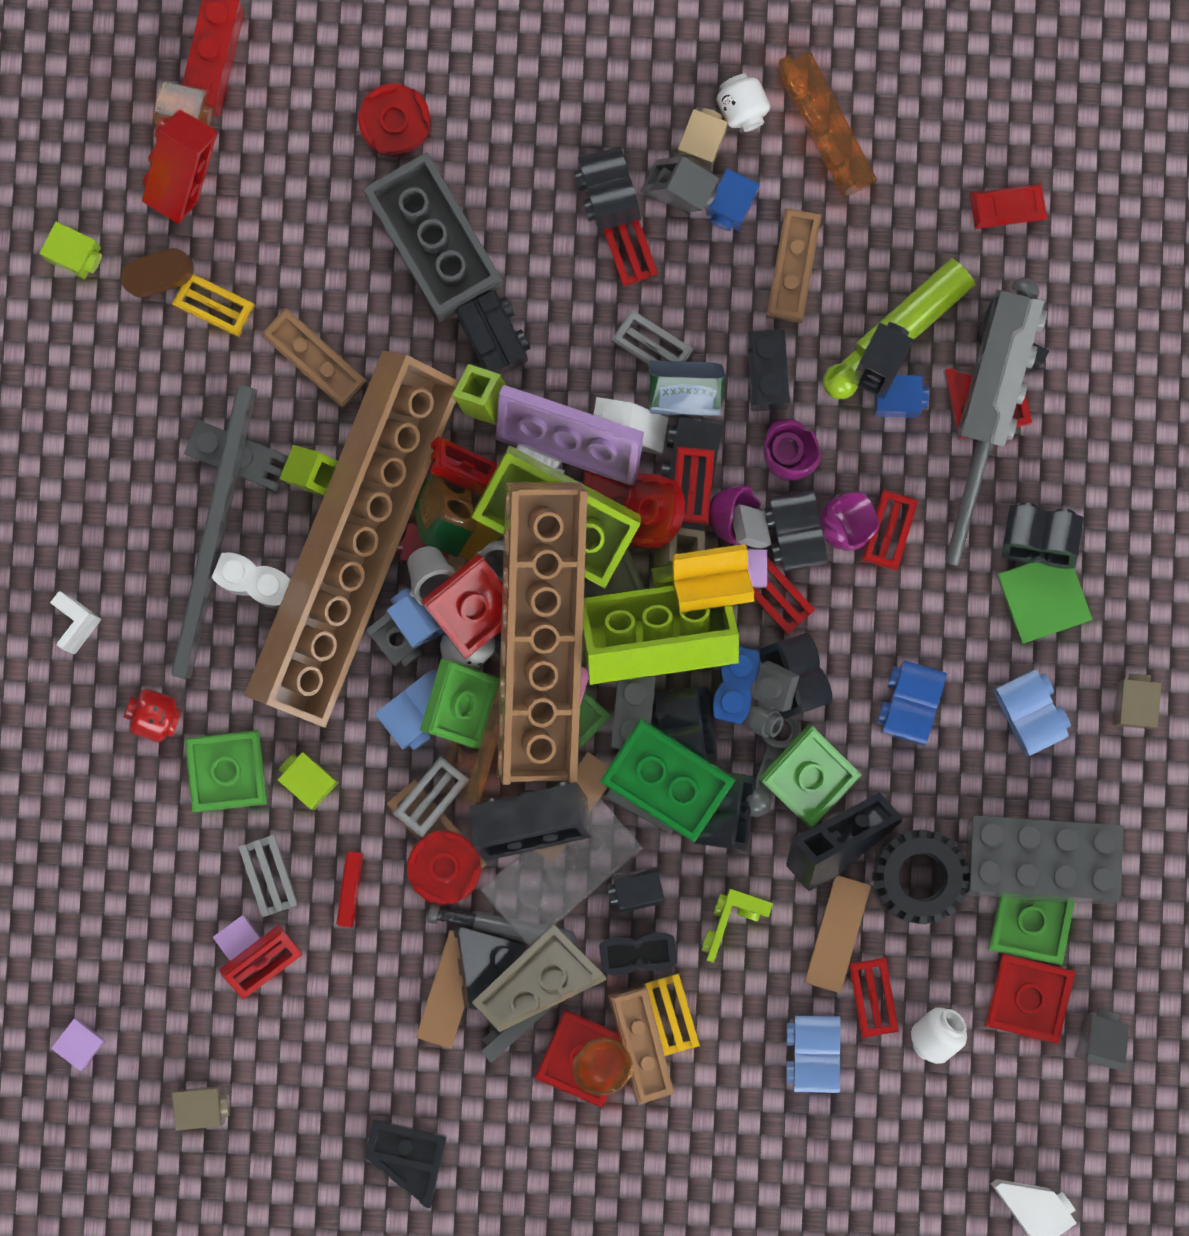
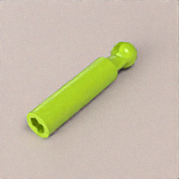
M950 258L879 323L886 326L889 322L900 325L909 332L908 337L915 340L975 286V282L958 261ZM879 323L855 344L856 350L841 364L829 367L823 375V387L830 397L837 400L847 399L858 389V386L852 384L851 381Z

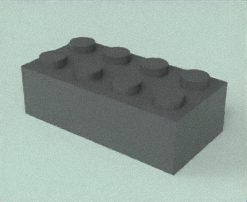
M427 152L363 188L367 201L439 323L455 315V310L458 307L503 287L499 273Z
M972 816L967 821L966 865H969L970 873H967V881H970L969 889H966L964 895L1114 905L1121 901L1124 825Z

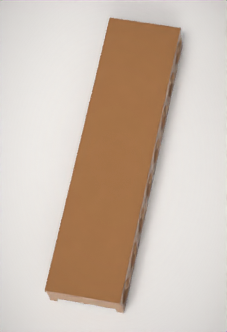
M506 482L497 777L503 785H510V782L532 781L577 782L588 491L582 486L581 482Z

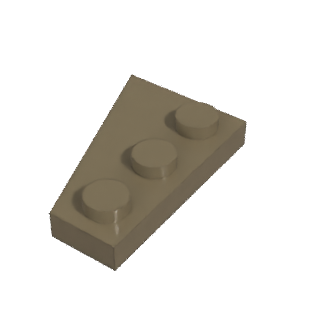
M553 925L488 986L472 1004L498 1032H501L607 979Z

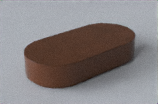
M170 248L130 261L121 273V283L124 289L131 295L138 298L148 297L186 284L194 271L193 261L180 249Z

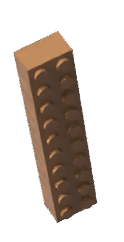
M382 351L244 694L245 697L326 728L431 465V454L435 451L431 449V442L438 436L442 437L456 402L452 394L459 383L458 380L406 354Z

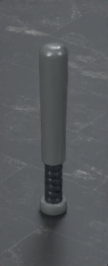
M432 902L427 919L429 923L436 924L437 921H445L460 926L464 925L465 927L473 928L475 931L531 945L552 927L481 912L474 914L461 910L457 911L456 909L444 908ZM558 928L573 944L575 943L576 936L573 931Z

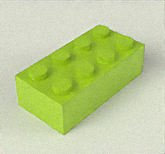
M509 445L477 503L472 518L504 535L506 482L578 481ZM582 484L588 491L584 578L605 588L641 524V515Z
M673 585L584 598L582 647L590 685L739 663V632L732 605L680 613Z

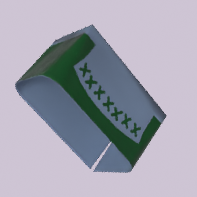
M650 360L648 365L647 361V401L650 414L720 416L725 382L723 366L714 362Z

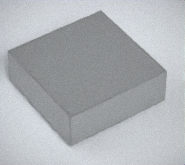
M741 504L735 506L732 522L737 543L758 549H764L771 545L765 512Z

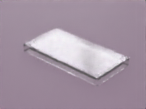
M595 792L587 797L592 838L522 853L481 889L529 947L643 849Z

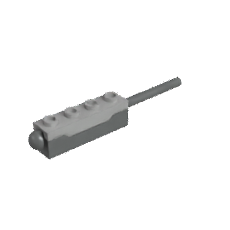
M1020 278L1012 284L1010 289L1016 290V294L1003 290H996L957 430V434L976 439L977 443L945 563L959 566L989 452L994 444L1004 447L1006 439L1012 440L1015 434L1017 419L1012 417L1016 403L1022 404L1025 398L1027 383L1022 381L1026 367L1032 368L1035 362L1037 347L1032 345L1036 331L1042 332L1046 322L1047 310H1043L1045 301L1037 300L1039 296L1038 285L1029 278Z

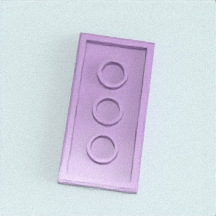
M503 385L498 399L496 440L516 447L522 442L562 459L563 463L628 485H634L638 476L644 436L643 431Z

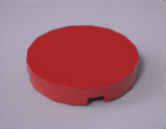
M398 83L380 85L369 92L363 100L357 118L361 136L367 145L380 155L389 157L409 155L420 148L428 137L431 125L429 108L421 94Z
M658 474L646 475L639 480L642 482L636 488L632 487L629 490L623 506L641 515V524L631 542L647 549L662 548L672 541L680 530L685 516V499L682 489L675 480Z
M449 830L435 831L422 837L411 849L407 861L408 878L414 891L426 901L438 905L455 904L467 898L477 887L482 872L481 857L473 847V843L464 835Z

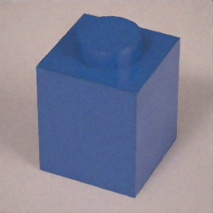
M727 168L716 189L717 193L713 202L707 207L706 215L711 217L710 222L725 231H730L731 228L739 231L758 194L760 184Z
M896 375L884 399L874 395V417L918 418L922 413V408H928L929 387L922 386L923 376Z

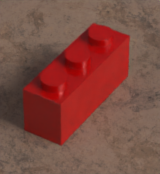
M239 0L201 1L179 95V100L185 110L216 117L221 116L244 17V11Z
M179 109L170 119L164 118L154 133L157 143L148 157L151 166L142 181V184L145 186L142 202L179 224L199 201L217 131L182 109Z

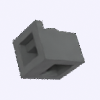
M386 613L366 629L367 633L395 667L400 663L407 667L423 654L419 648L424 643L412 648L405 637L400 646H393L391 644V635L396 632L402 634L389 613Z

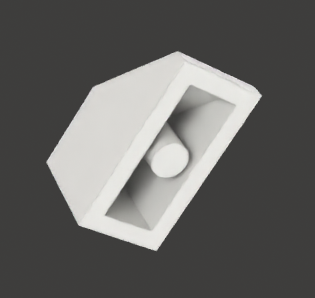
M596 397L595 416L643 431L641 452L663 454L668 424L667 417L660 414H650L648 409L634 403Z
M999 1179L990 1183L1028 1236H1060L1077 1224L1071 1216V1213L1076 1210L1063 1192L1056 1195L1054 1191L1046 1187Z

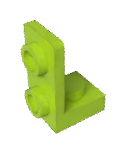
M728 889L727 895L719 894L713 915L718 916L719 919L715 931L708 929L701 949L707 952L706 960L713 963L715 961L732 906L739 908L737 915L758 922L760 915L769 917L773 903L732 889Z

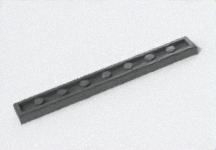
M239 385L236 389L171 671L173 677L182 679L192 677L214 582L212 575L219 560L258 390L251 387Z

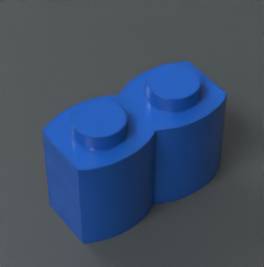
M739 647V663L720 666V680L722 684L715 692L712 700L713 720L739 726L747 717L751 706V691L749 687L754 683L760 667L758 651Z
M906 660L901 662L900 668L893 666L887 684L888 688L893 689L889 703L882 702L877 718V723L882 724L881 733L921 746L926 745L947 673Z

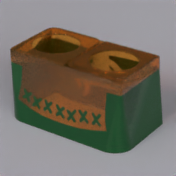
M431 473L422 485L414 505L419 537L427 546L435 547L444 553L458 557L477 527L476 520L472 518L474 510L470 490Z

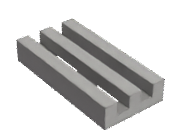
M633 310L630 311L612 339V343L645 364L648 361V365L650 360H658L623 338L625 334L667 361H686L693 352V348ZM632 322L637 323L682 352L679 358L631 328Z
M440 756L395 810L393 815L422 838L467 784L469 779ZM442 767L446 770V774L410 817L404 812ZM451 778L457 779L456 785L423 825L417 824L418 818Z
M275 835L239 846L262 917L299 905ZM267 845L270 846L288 901L283 903L281 902L263 849ZM252 850L256 851L274 906L269 908L250 854Z

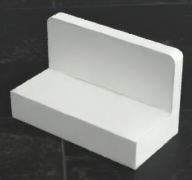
M59 591L50 603L74 620V622L56 645L64 651L76 654L102 619L73 597Z

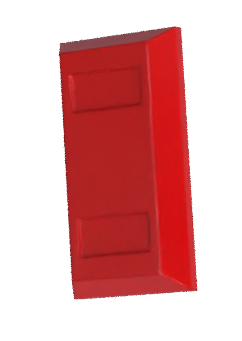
M1042 183L969 194L975 229L1047 220Z

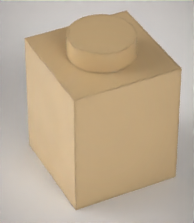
M693 109L679 145L677 157L684 156L700 167L711 171L725 136L728 122L722 120L723 116L716 111L702 109V112Z

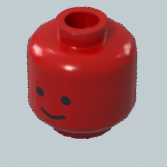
M143 689L138 698L130 696L123 718L130 720L129 731L133 735L154 742H162L166 736L173 737L180 718L181 709L176 708L177 703L174 697L151 689Z

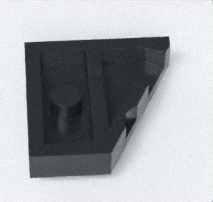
M455 925L453 931L454 937L458 938L461 959H458L459 973L463 978L462 994L464 1006L477 1010L472 1002L521 956L524 945Z
M374 1119L365 1158L389 1175L390 1179L401 1188L403 1187L419 1200L421 1205L431 1208L447 1135Z

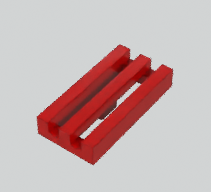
M639 220L631 222L648 269L644 272L641 271L625 224L617 226L634 275L629 277L611 228L603 230L623 287L658 275Z
M439 436L431 442V449L435 451L431 454V461L435 463L430 466V472L482 496L497 468V463Z
M677 447L674 480L680 488L682 486L684 456H691L687 511L683 522L686 524L708 525L715 450ZM699 457H706L701 516L694 515Z
M883 489L876 509L879 528L888 499L894 501L879 554L878 556L872 555L878 535L877 531L866 542L861 561L897 571L919 500ZM905 504L908 505V509L892 560H888L885 558L901 505Z
M767 557V571L804 611L799 614L768 579L765 589L792 617L793 621L788 624L756 588H753L754 600L788 635L815 609Z
M352 851L346 853L336 922L338 926L354 927L364 853Z
M278 924L225 964L219 971L229 985L244 1000L303 954L300 948L293 943L289 935ZM286 947L288 948L287 951H285L282 955H280L278 958H276L269 964V960H271L274 956H276ZM256 970L259 971L246 982H244L242 985H240V982L247 978L249 975H251L253 972H255Z
M886 957L849 963L861 1038L899 1032ZM873 967H879L889 1022L888 1026L882 1027ZM861 969L865 971L874 1028L868 1029L858 970Z

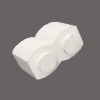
M230 552L221 553L212 575V579L225 590L236 595H250L260 604L273 609H279L291 580L283 572L268 566L257 567L248 558Z

